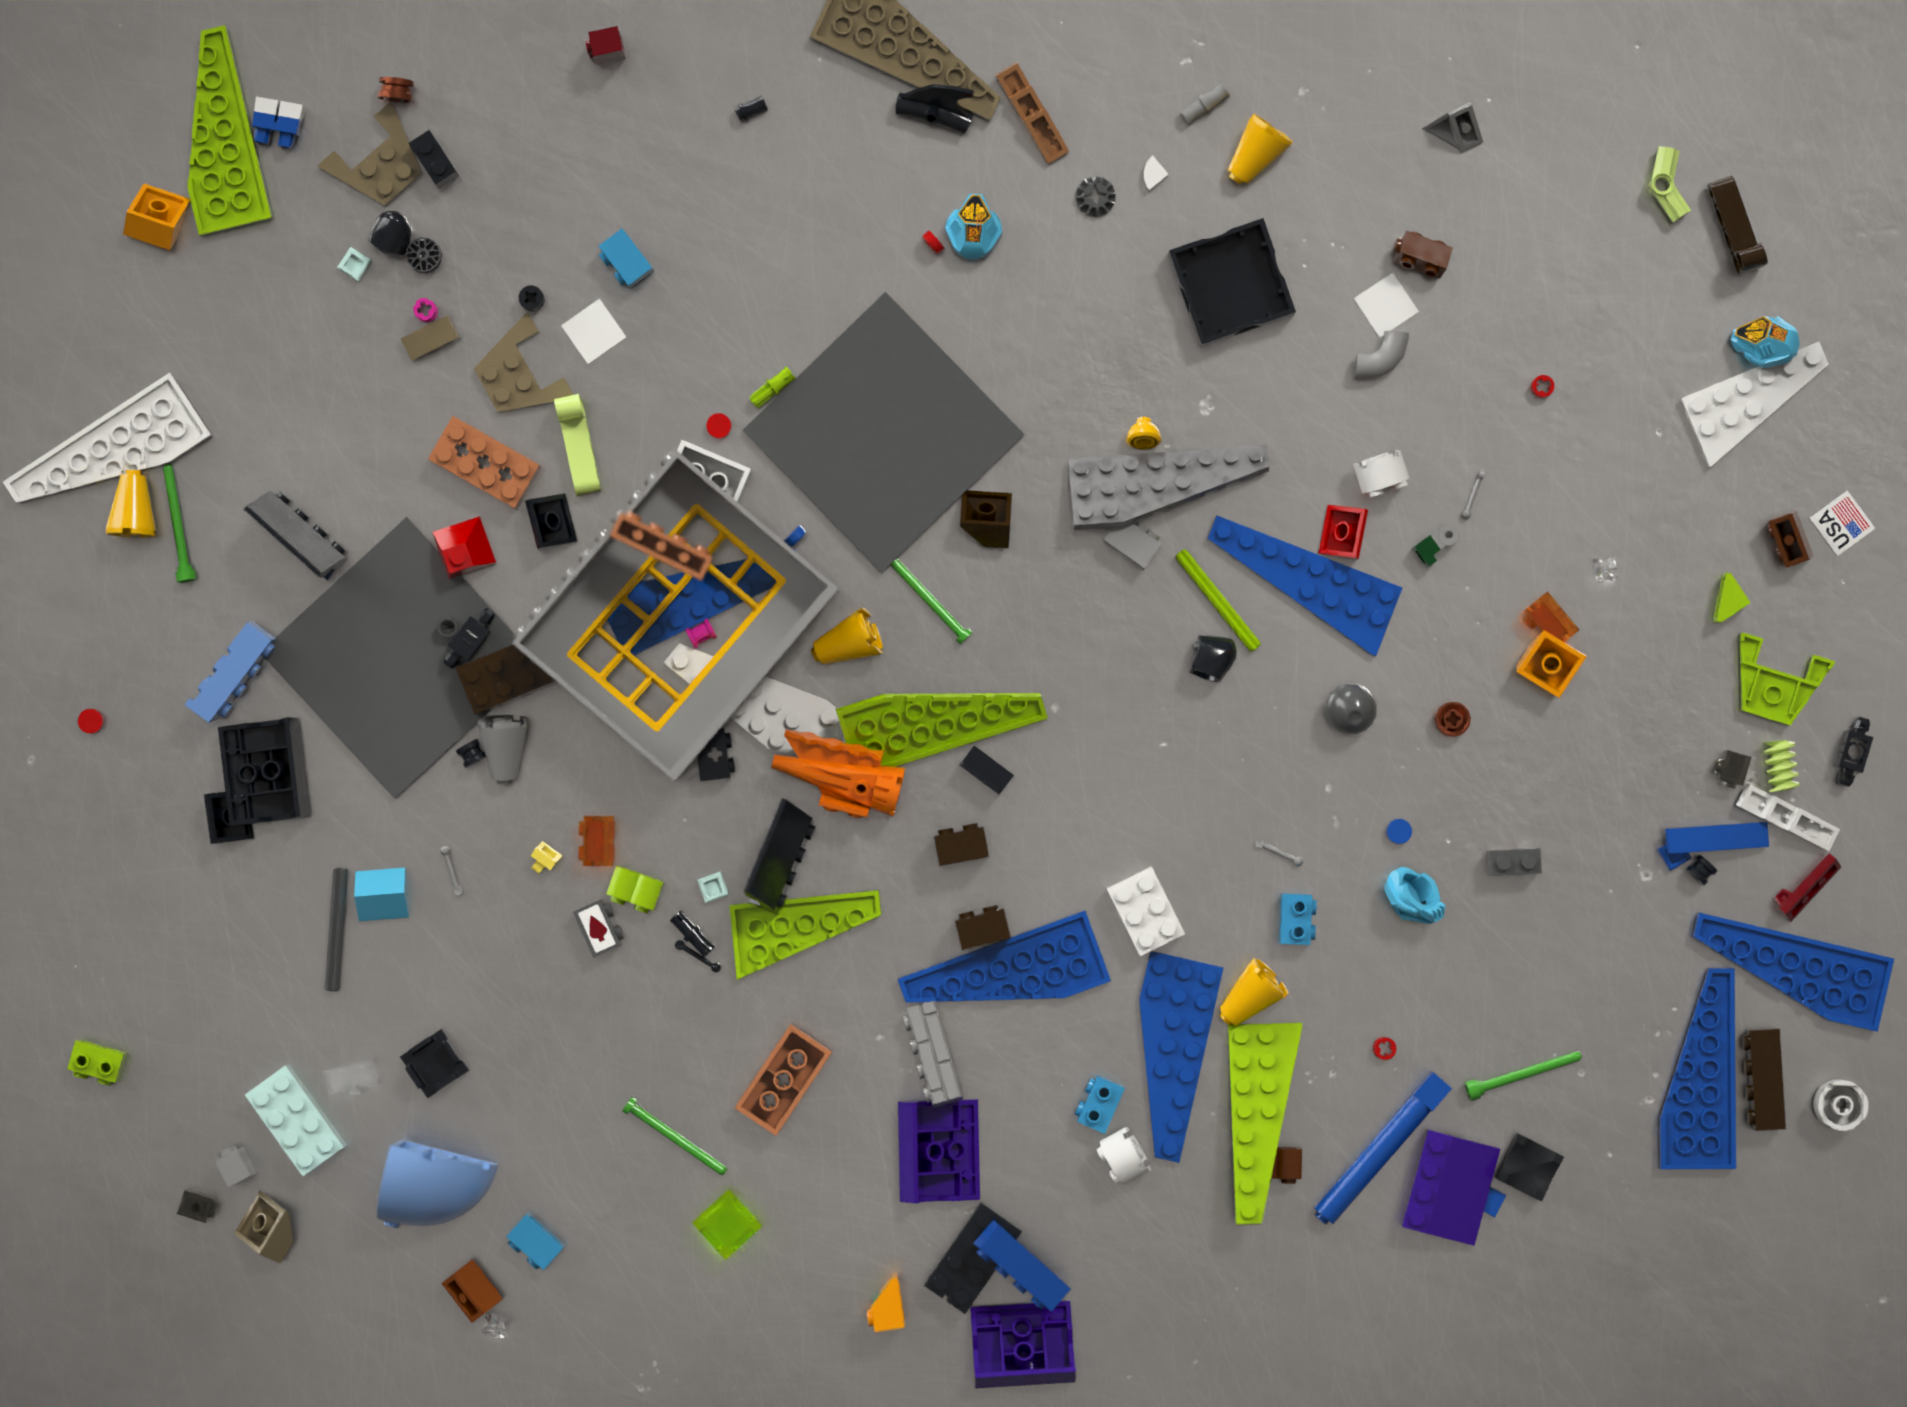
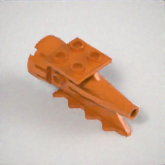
M785 730L784 736L798 757L774 754L771 769L817 786L822 793L819 805L824 806L823 808L827 811L838 812L840 810L848 812V815L851 817L862 818V816H868L871 808L894 817L905 768L881 765L884 750H871L860 744H846L836 738H822L811 732Z

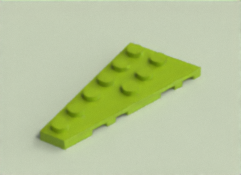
M879 890L787 899L783 909L778 908L776 914L749 903L729 905L736 978L738 980L880 916Z

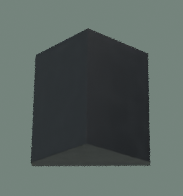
M565 493L525 500L536 546L539 551L577 542Z
M225 792L204 794L210 844L254 839L252 824L229 826Z

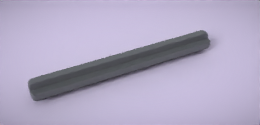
M346 868L333 869L325 977L326 991L339 990L347 883Z

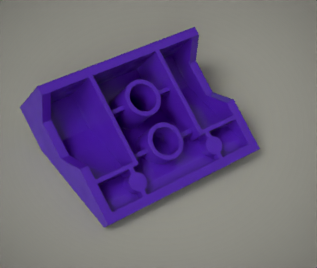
M978 1099L960 1100L939 1107H933L932 1102L927 1103L926 1100L898 1102L900 1202L915 1204L931 1201L980 1200Z
M1427 1129L1402 1227L1475 1246L1500 1148Z
M1061 1301L1052 1312L1046 1307L1041 1310L1034 1303L970 1307L975 1389L1076 1382L1070 1301Z

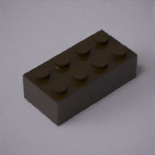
M514 644L456 668L475 715L557 682Z

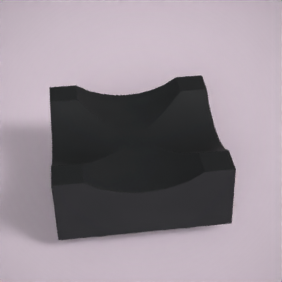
M1517 1133L1495 1178L1542 1202L1564 1156Z

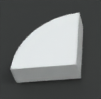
M1153 155L1147 161L1144 168V183L1148 191L1169 175Z

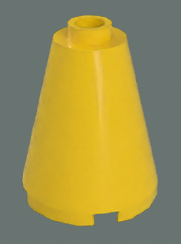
M1253 114L1247 123L1228 170L1231 172L1229 177L1240 185L1243 181L1248 184L1283 154L1293 141L1280 130L1271 126L1269 122Z
M126 470V474L120 475L106 525V534L119 537H155L156 529L146 476L141 475L140 470Z
M866 608L858 609L813 642L814 647L811 648V653L816 662L820 661L821 664L825 665L877 656L883 653L880 650L883 648L879 631L875 623L871 624L867 618L871 615Z
M1253 958L1220 1006L1221 1013L1219 1015L1226 1024L1237 1026L1284 999L1289 994L1283 982L1278 985V981L1275 978L1277 975L1261 960Z

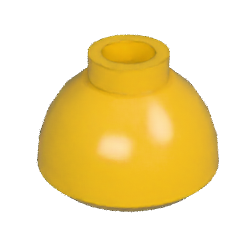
M1140 417L1136 420V424L1130 428L1127 434V443L1136 449H1151L1161 443V434L1159 429L1151 423L1150 418Z

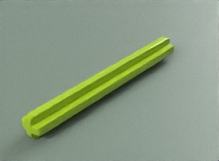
M1186 549L1180 551L1175 556L1177 561L1249 651L1252 652L1261 645L1258 638Z

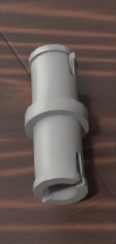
M1220 83L1219 86L1204 96L1203 94L1198 96L1199 99L1184 110H1181V113L1188 124H1191L1192 121L1204 113L1213 111L1212 108L1227 97L1229 98L1230 94L1225 86Z

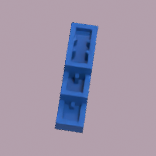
M1767 822L1665 829L1667 854L1769 847Z

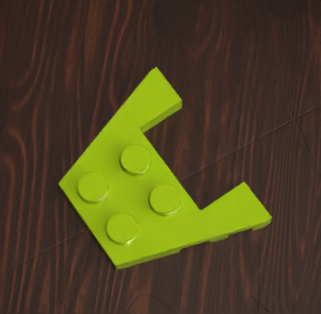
M1741 632V711L1790 726L1813 692L1819 687L1826 674L1832 669L1835 661L1812 655L1805 679L1756 664L1763 638Z

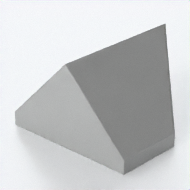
M1471 103L1446 113L1422 128L1459 149L1460 152L1483 142Z

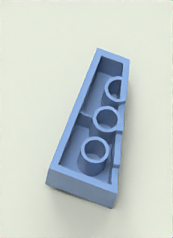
M247 622L227 648L229 654L227 656L223 655L214 665L212 671L215 674L213 676L209 675L198 686L199 695L195 699L189 698L185 706L208 723L221 717L224 719L233 708L230 704L234 698H240L246 690L247 686L244 684L248 678H254L261 668L259 665L263 657L268 658L275 649L273 643L277 638L255 622Z

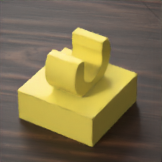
M542 841L530 855L537 860L531 869L538 874L545 867L551 870L558 864L562 855Z

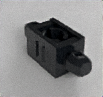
M488 608L483 609L478 615V620L470 616L447 646L453 649V651L447 653L443 663L449 668L456 667L460 663V657L468 661L491 631L485 626L487 624L490 625L495 617L491 610Z
M1858 717L1853 726L1855 731L1846 730L1835 763V767L1843 769L1842 772H1839L1838 777L1840 785L1849 787L1855 778L1853 773L1859 774L1864 771L1874 738L1865 735L1866 732H1869V719ZM1851 739H1854V740L1863 742L1864 744L1857 743V742H1850V740H1851ZM1856 744L1860 751L1856 759H1852L1848 753L1850 746ZM1846 759L1847 761H1849V760L1852 759L1851 762H1857V761H1858V764L1856 765V764H1853V763L1846 762V761H1844V760Z

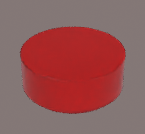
M930 230L922 235L924 242L935 254H939L945 249Z
M722 413L711 415L706 423L708 433L717 439L726 437L732 427L730 419Z
M86 709L78 717V726L85 733H97L104 725L103 715L96 709Z

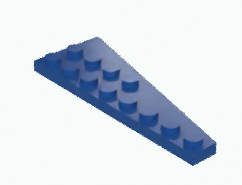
M1216 515L1207 538L1209 541L1349 638L1353 643L1366 650L1370 655H1377L1403 587Z
M746 559L714 567L730 579ZM753 563L738 581L737 586L753 598L771 589L775 585L776 580L757 563ZM708 571L702 581L693 577L630 652L635 656L684 632L686 628H692L704 622L705 619H710L744 601ZM685 573L665 577L676 585ZM656 579L639 582L630 592L628 598L647 615H651L669 594V590ZM620 604L607 619L617 641L622 646L629 641L643 624V620L624 604Z

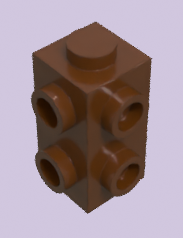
M1406 231L1401 239H1396L1392 252L1396 253L1394 262L1400 264L1401 267L1417 270L1430 278L1440 279L1447 269L1453 247L1447 246L1439 240L1425 238L1420 233Z

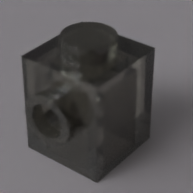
M1724 750L1722 759L1718 758L1714 767V773H1717L1716 779L1722 781L1721 786L1736 789V785L1743 786L1752 757Z
M188 1188L184 1190L177 1214L207 1223L210 1221V1218L214 1219L216 1216L218 1204H215L217 1197Z

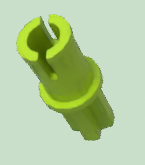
M784 367L772 379H766V383L750 395L749 399L753 405L758 408L775 394L778 396L780 390L796 379L791 374L792 372L787 367Z

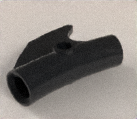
M932 84L907 93H899L896 101V115L927 121L964 135L971 123L973 114L964 111L958 104V100L973 97L974 91L955 86Z

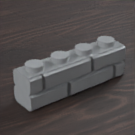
M935 1001L907 1008V1016H904L903 1019L907 1031L912 1030L914 1039L910 1040L913 1054H919L921 1063L916 1065L920 1079L925 1078L928 1087L923 1088L927 1103L932 1102L933 1107H939L962 1100V1094Z

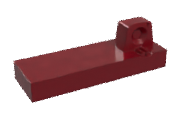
M1829 853L1793 893L1783 888L1774 898L1780 906L1779 910L1790 922L1795 919L1840 870L1841 865L1834 856Z

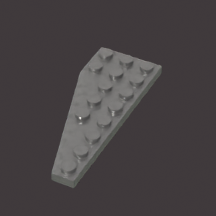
M1267 445L1068 459L1074 530L1126 526L1131 524L1133 520L1143 516L1144 518L1150 517L1159 510L1167 507L1171 509L1205 496V493L1215 489L1218 491L1226 488V485L1238 480L1242 482L1269 471Z

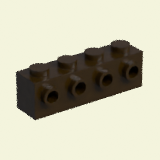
M1780 1029L1746 1030V1035L1742 1036L1743 1050H1747L1748 1060H1744V1073L1749 1075V1085L1745 1087L1746 1100H1750L1751 1110L1747 1111L1748 1125H1752V1130L1755 1131L1786 1129Z

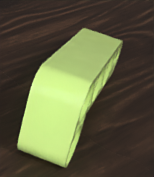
M575 394L554 399L576 496L601 491L581 396Z

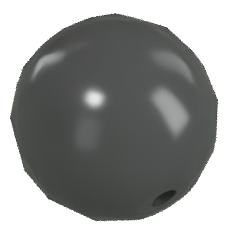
M1345 683L1338 686L1330 693L1326 704V715L1330 724L1345 734H1359L1366 731L1373 724L1377 714V702L1374 695L1366 687L1357 683Z

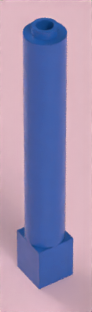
M1431 1071L1412 1092L1410 1098L1315 1206V1209L1318 1211L1315 1216L1325 1225L1329 1221L1334 1224L1452 1088Z

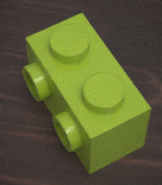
M75 1040L67 1070L74 1071L73 1076L87 1079L89 1075L98 1078V1083L111 1086L112 1082H120L128 1053L83 1040Z

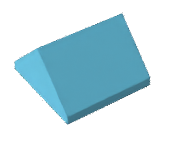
M406 868L355 872L354 898L359 921L409 917Z

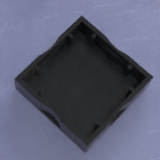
M1264 218L1232 228L1217 237L1200 239L1171 249L1168 252L1200 348L1294 316L1296 313L1286 281L1277 266L1275 250Z

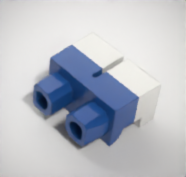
M256 96L252 127L255 129V142L269 145L272 132L280 134L278 140L279 147L292 149L295 138L300 137V127L306 108L301 104L279 102L278 100Z

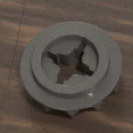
M1090 177L1085 179L1077 188L1076 202L1079 208L1087 215L1102 216L1108 213L1115 203V190L1113 185L1105 178ZM1094 186H1096L1098 193L1107 195L1099 198L1097 207L1092 198H1085V196L1093 193Z

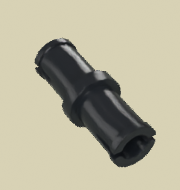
M682 910L671 918L670 922L685 936L683 939L686 942H690L701 953L703 958L715 948L700 932L701 928L698 925L695 926Z

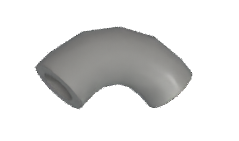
M1384 331L1382 345L1376 352L1372 354H1357L1355 379L1379 378L1392 371L1404 357L1409 333Z

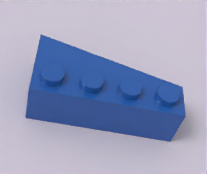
M994 1220L974 1242L979 1248L976 1253L987 1262L992 1259L997 1264L995 1269L1005 1278L1010 1275L1015 1280L1013 1285L1023 1294L1028 1291L1033 1296L1031 1301L1041 1310L1046 1307L1052 1312L1071 1290L1069 1286Z

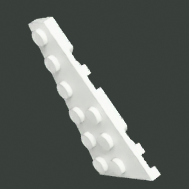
M1820 342L1798 350L1797 355L1785 364L1769 368L1756 367L1680 399L1709 468L1829 365Z

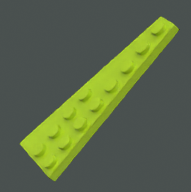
M1302 1023L1228 1025L1236 1225L1262 1224L1302 1031Z

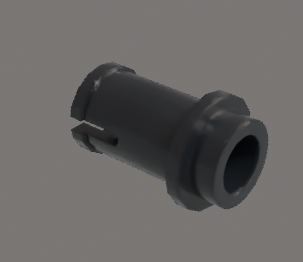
M762 95L744 104L740 102L738 106L734 107L740 121H748L747 118L768 110Z

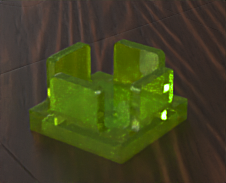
M730 1188L692 1222L725 1260L763 1226L755 1217L753 1211Z

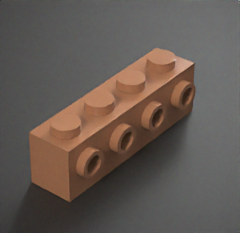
M629 511L627 515L620 513L610 533L611 538L700 581L703 580L713 560V557L709 556V550L699 545L692 548L686 545L687 540L676 534L670 537L663 533L664 528L654 523H650L647 526L640 522L641 517Z

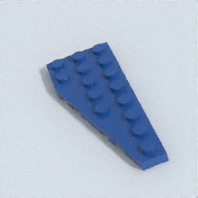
M1086 911L897 979L906 1003L1066 998L1111 981Z
M1697 914L1693 938L1826 1020L1878 1032L1894 958L1708 914Z
M1150 951L1139 1003L1155 1158L1180 1163L1224 967Z
M1708 968L1659 1118L1660 1169H1736L1735 968Z

